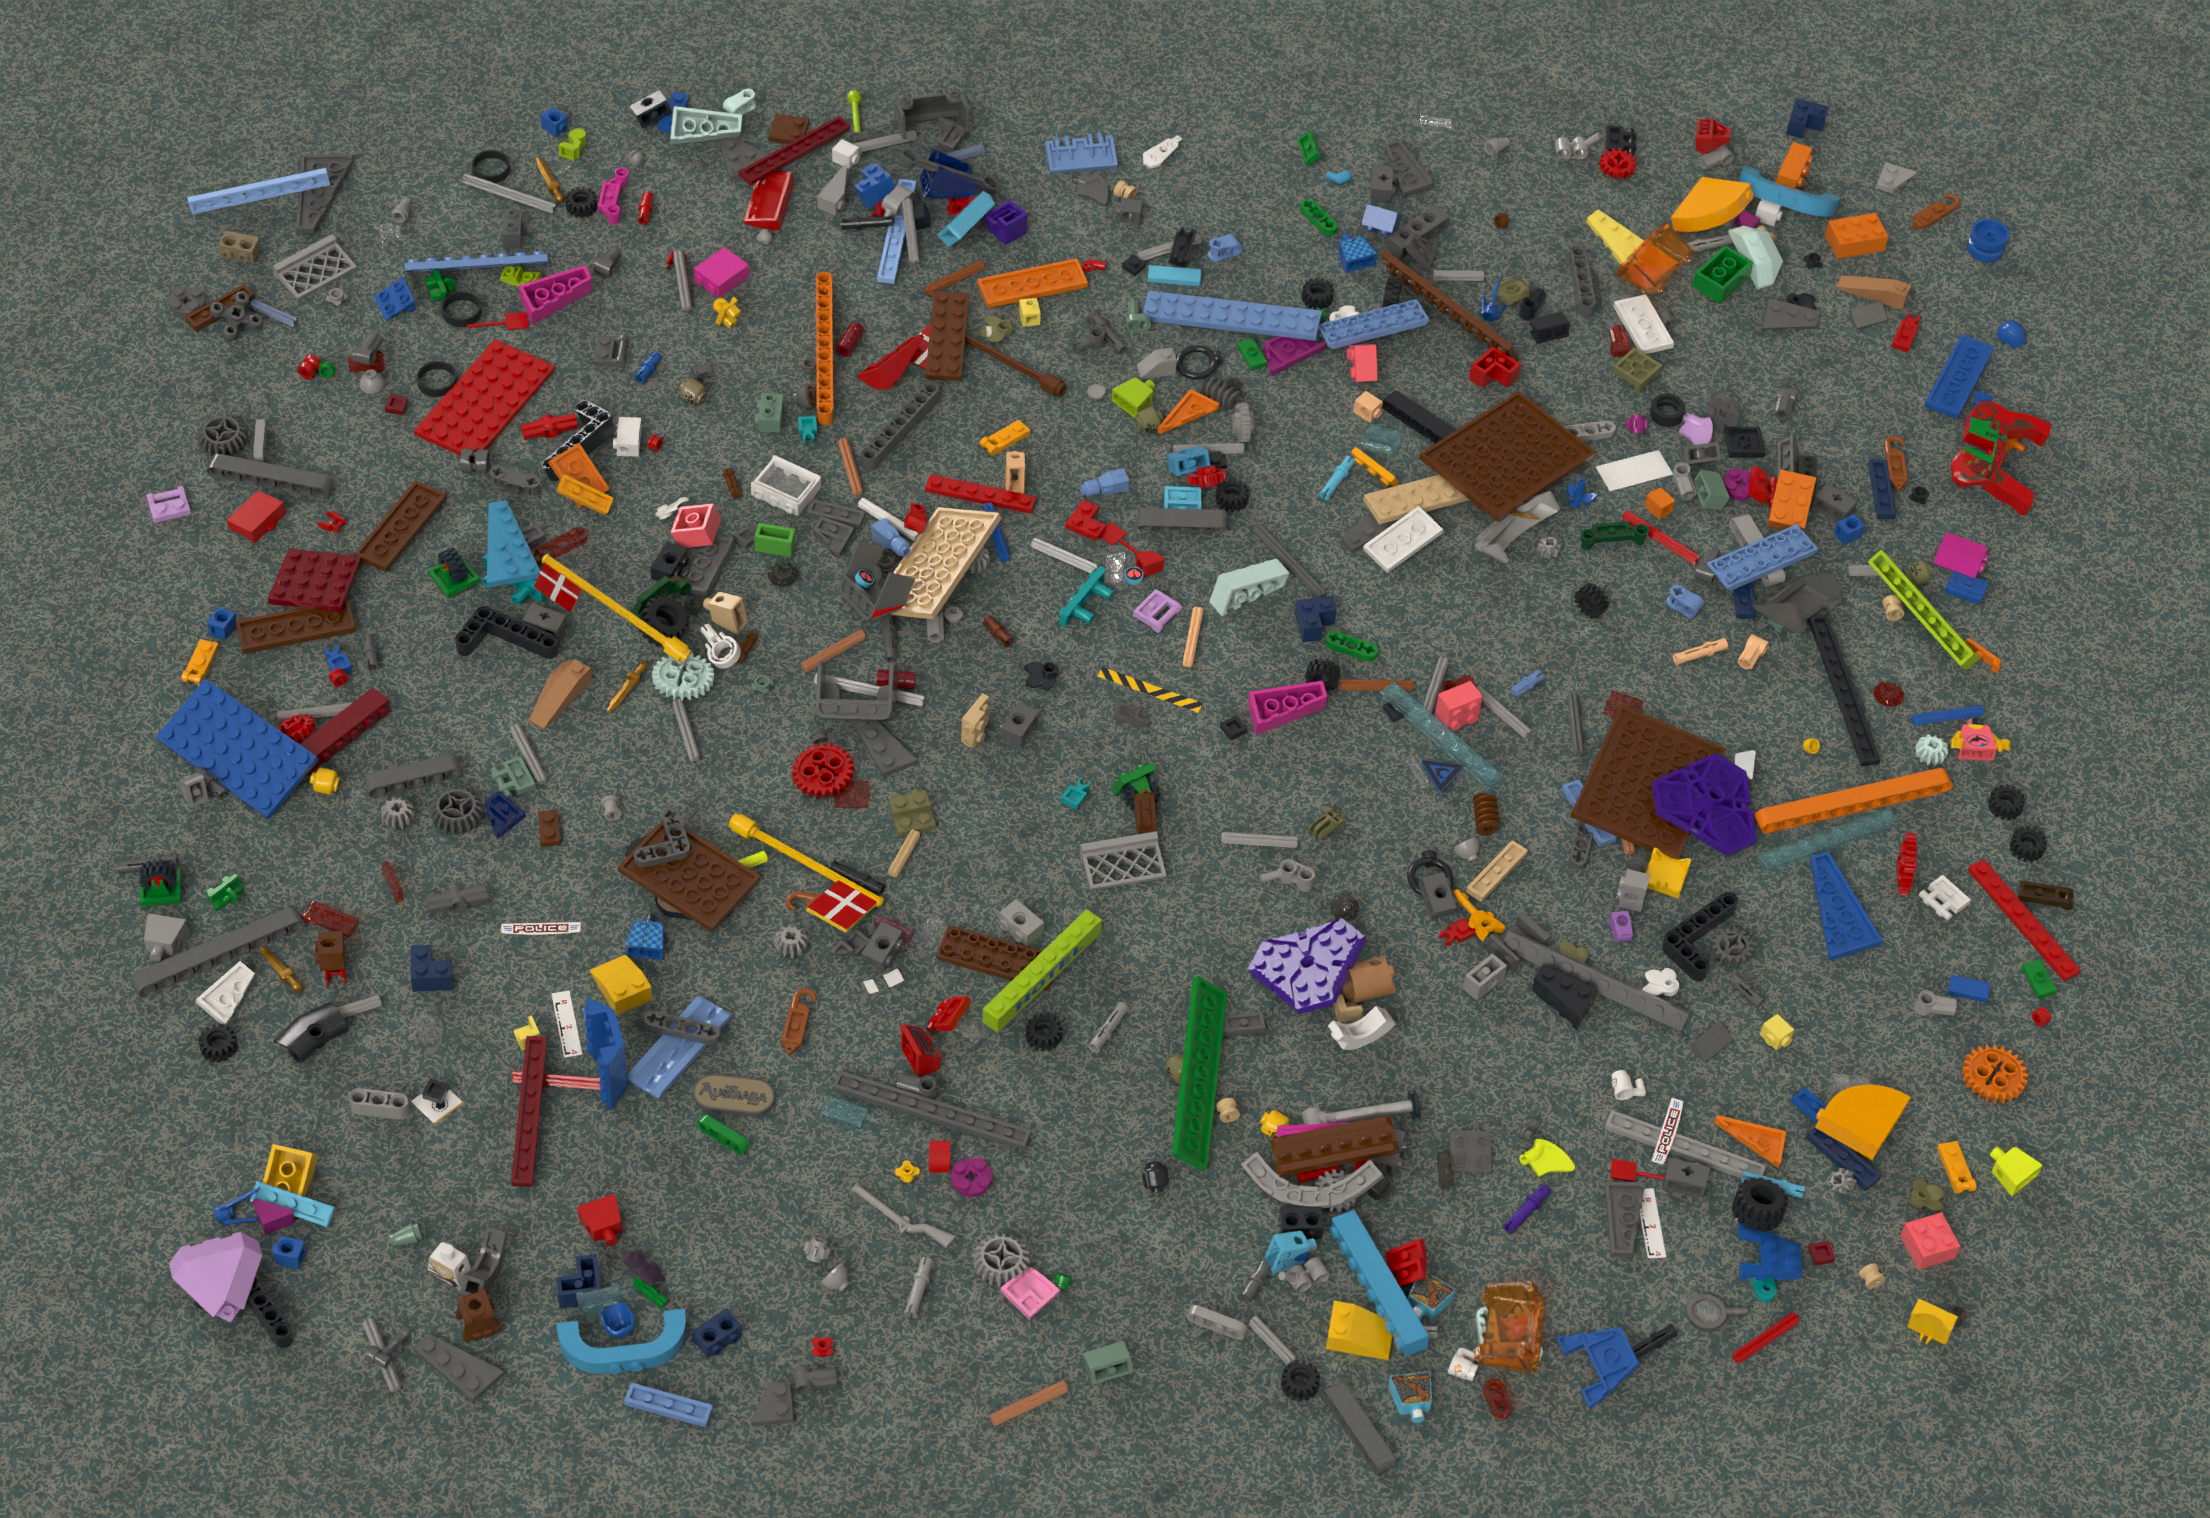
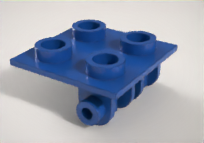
M404 277L374 296L385 320L390 319L403 309L409 312L415 311V299Z

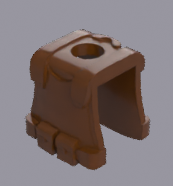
M485 1289L467 1296L456 1297L458 1307L455 1311L456 1320H464V1330L462 1333L464 1342L482 1340V1337L488 1338L493 1336L494 1333L496 1334L501 1331L500 1323L495 1319L492 1311L494 1309L493 1302L489 1300Z

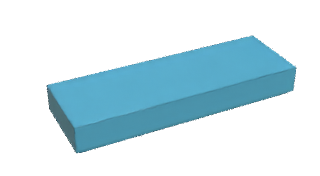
M1149 265L1148 282L1200 286L1201 269Z

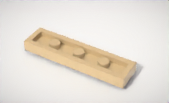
M1512 840L1466 888V893L1482 902L1527 855L1528 850Z

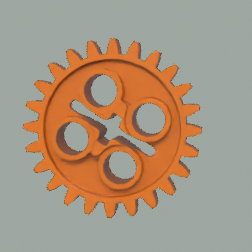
M1986 1044L1984 1049L1978 1046L1977 1051L1972 1050L1970 1055L1967 1054L1962 1065L1961 1074H1964L1963 1081H1967L1966 1087H1972L1971 1093H1979L1978 1098L1985 1096L1986 1102L1991 1098L1994 1104L1999 1099L2004 1104L2005 1099L2011 1102L2013 1097L2018 1098L2019 1094H2022L2026 1087L2028 1074L2026 1073L2027 1067H2022L2024 1061H2017L2019 1055L2012 1056L2011 1049L2005 1052L2004 1046L1999 1050L1996 1044H1994L1992 1049ZM2000 1063H2004V1064L2000 1067L1999 1072H1997V1073L1995 1074V1076L1993 1077V1080L1991 1081V1083H1990L1989 1085H1986V1084L1988 1083V1081L1990 1080V1077H1991V1076L1995 1073V1071L1997 1070V1067L1999 1066V1064H2000Z

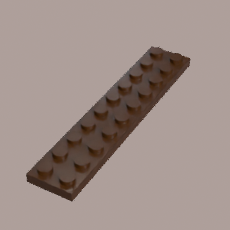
M1384 250L1380 254L1383 259L1382 263L1387 267L1386 271L1390 275H1397L1402 280V284L1405 286L1409 284L1414 293L1417 295L1421 293L1425 296L1424 300L1430 305L1432 303L1437 305L1436 308L1439 312L1449 314L1451 321L1455 324L1461 323L1463 325L1462 328L1467 333H1474V337L1481 343L1486 342L1489 349L1494 346L1512 359L1519 360L1513 345L1388 251Z

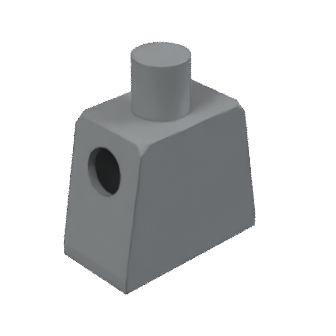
M148 913L144 943L146 951L151 952L150 959L160 961L163 954H175L188 932L186 919Z

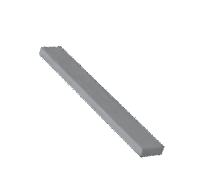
M1611 1110L1604 1128L1653 1147L1657 1146L1662 1130L1658 1126ZM1677 1133L1669 1150V1153L1739 1178L1745 1177L1742 1176L1745 1170L1763 1176L1766 1165Z

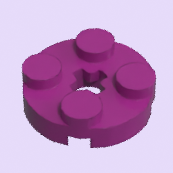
M1731 468L1723 478V483L1729 497L1739 501L1748 500L1750 498L1748 495L1750 472Z
M982 1158L964 1159L954 1164L951 1172V1184L954 1190L963 1193V1196L978 1197L983 1195L991 1186L992 1171ZM971 1174L976 1176L974 1181H971L970 1178L966 1177H968Z

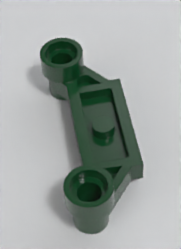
M1628 521L1594 524L1591 529L1582 531L1580 537L1581 548L1589 550L1595 543L1633 540L1635 544L1642 545L1648 537L1649 528L1644 524H1638L1634 527L1628 524Z
M674 575L672 578L664 576L637 597L634 608L629 611L639 618L640 613L652 598L660 595L663 598L664 595L668 596L674 591H677L681 596H685L690 592L692 585L687 580L681 579L678 575Z

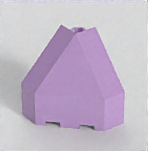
M238 1232L230 1237L222 1239L218 1237L202 1241V1244L182 1246L170 1261L169 1266L172 1278L212 1317L216 1315L231 1323L239 1310H244L262 1258V1253L258 1240Z

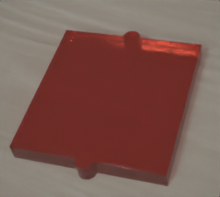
M1612 690L1609 700H1606L1603 715L1615 718L1621 704L1641 712L1644 700Z
M851 781V784L846 783V790L840 789L841 794L834 792V808L868 809V797H870L868 792L869 781Z

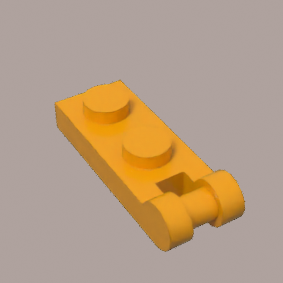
M1017 420L993 435L982 438L980 445L983 448H987L988 453L994 456L1030 435V429L1020 420Z
M199 640L186 670L182 673V682L188 683L191 681L196 685L202 683L219 648L217 642Z
M1958 1141L1938 1144L1937 1150L1954 1193H1962L1964 1190L1969 1192L1976 1191V1182L1971 1176Z

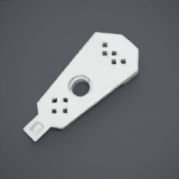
M1177 135L1173 139H1167L1143 153V164L1149 168L1159 167L1179 146L1178 142L1183 138Z

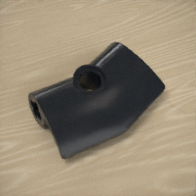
M328 1002L298 1016L274 1039V1043L288 1048L291 1057L295 1061L303 1063L315 1049L325 1046L327 1039H333L348 1032V1027L332 1002Z

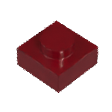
M390 395L385 406V413L403 415L408 404V398Z
M1829 1241L1809 1244L1808 1250L1814 1266L1834 1263L1835 1256Z

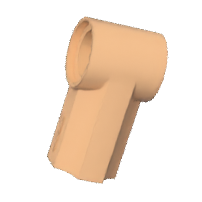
M1751 634L1737 663L1746 670L1752 669L1759 657H1763L1769 642Z

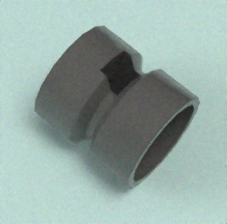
M462 448L461 472H473V470H476L477 473L487 474L490 463L489 450L478 449L475 452L474 449ZM472 458H475V464H472Z

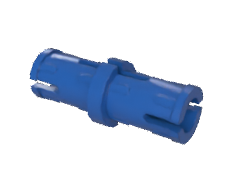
M652 352L650 357L641 364V369L634 376L637 382H640L642 379L641 383H644L647 377L655 371L654 368L662 359L658 352Z

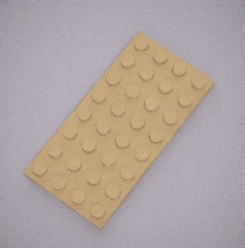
M938 507L926 524L923 532L919 534L910 547L911 553L902 559L893 572L915 579V582L907 597L906 604L900 610L891 613V615L935 619L1002 519L1000 513Z

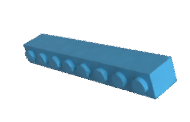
M1355 1210L1332 1218L1331 1236L1339 1242L1340 1251L1343 1255L1346 1254L1351 1270L1356 1271L1359 1284L1365 1287L1369 1301L1374 1302L1379 1318L1384 1319L1386 1330L1389 1334L1392 1333L1397 1349L1402 1350L1406 1357L1428 1348L1429 1336Z

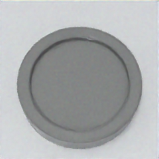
M1099 384L1091 385L1088 388V396L1092 399H1101L1105 396V388Z

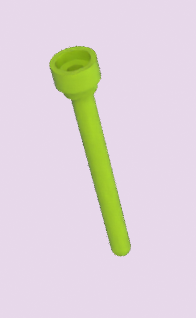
M853 90L847 94L848 103L852 105L854 132H861L858 107L861 102V94L859 91Z

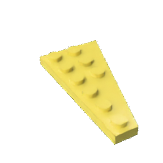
M1599 209L1587 217L1588 225L1596 235L1602 238L1604 245L1610 248L1612 255L1625 271L1630 273L1633 281L1639 284L1643 293L1677 268V262Z

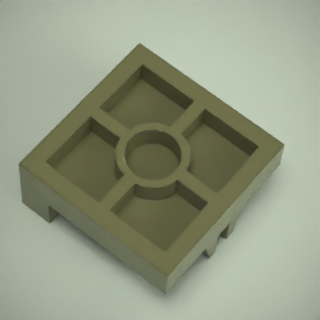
M1634 347L1613 365L1612 372L1634 385L1633 391L1640 394L1652 379L1660 376L1662 365Z

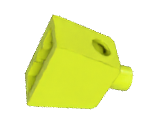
M1996 1147L1990 1153V1156L1996 1161L1992 1173L2012 1196L2036 1178L2042 1167L2041 1163L2017 1147H2013L2007 1153Z

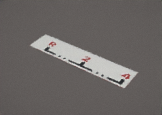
M570 991L552 993L564 1058L582 1055Z
M1654 1188L1644 1189L1640 1217L1648 1258H1666Z

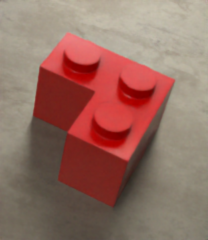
M1493 346L1471 365L1469 380L1484 388L1494 379L1508 388L1519 378L1521 364Z

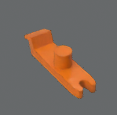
M1970 638L1965 640L1980 659H1983L1992 666L1991 671L1999 672L2002 661L2000 658L1990 653Z

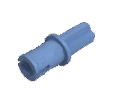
M1535 670L1528 677H1523L1519 683L1511 688L1512 694L1518 697L1527 690H1532L1534 685L1544 680V675L1541 674L1537 677L1541 671Z

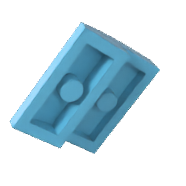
M1165 486L1164 508L1201 509V488Z

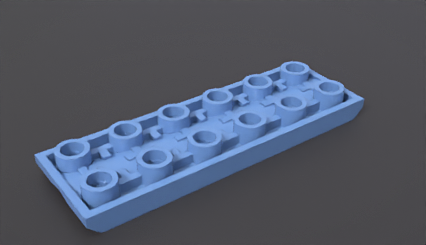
M1415 299L1324 322L1319 325V331L1328 347L1336 349L1421 327L1429 322V318L1418 300Z
M1796 524L1707 562V566L1719 578L1726 589L1731 591L1814 555L1818 548Z
M697 996L679 1017L713 1024L721 1031L733 1015L714 1005L704 997ZM673 1023L669 1028L674 1029L678 1025ZM689 1027L686 1031L692 1034L695 1033L697 1029L695 1027ZM663 1034L627 1075V1081L659 1100L707 1045Z

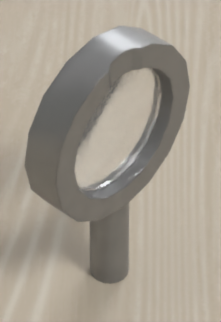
M1709 1294L1695 1296L1690 1300L1686 1309L1688 1322L1695 1329L1702 1332L1717 1331L1722 1327L1726 1316L1748 1314L1747 1307L1725 1308L1724 1304L1717 1297Z

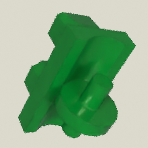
M438 269L433 270V276L425 278L426 288L431 289L429 293L432 301L442 300L443 302L447 292H453V289L456 287L453 278L444 277L442 280Z
M234 874L231 877L225 876L221 879L220 885L217 888H209L205 893L213 909L219 911L229 902L234 904L238 902L237 896L245 890L239 881V876Z

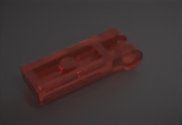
M311 901L308 905V910L304 911L301 915L304 922L316 924L330 931H343V936L350 938L359 925V919L316 901Z

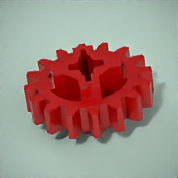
M1612 148L1611 152L1606 150L1605 154L1602 153L1599 169L1603 170V174H1608L1609 178L1614 176L1615 180L1617 177L1623 180L1624 176L1629 178L1630 174H1634L1637 164L1635 163L1636 158H1632L1633 154H1627V150L1622 152L1621 148L1618 151Z
M1214 465L1197 467V471L1187 475L1188 484L1198 485L1199 488L1218 486V482L1227 480L1226 470L1216 469Z
M299 714L291 716L290 719H285L279 724L277 729L298 743L300 740H305V738L310 736V732L315 731L314 727H316V724L311 715L304 714L302 716Z

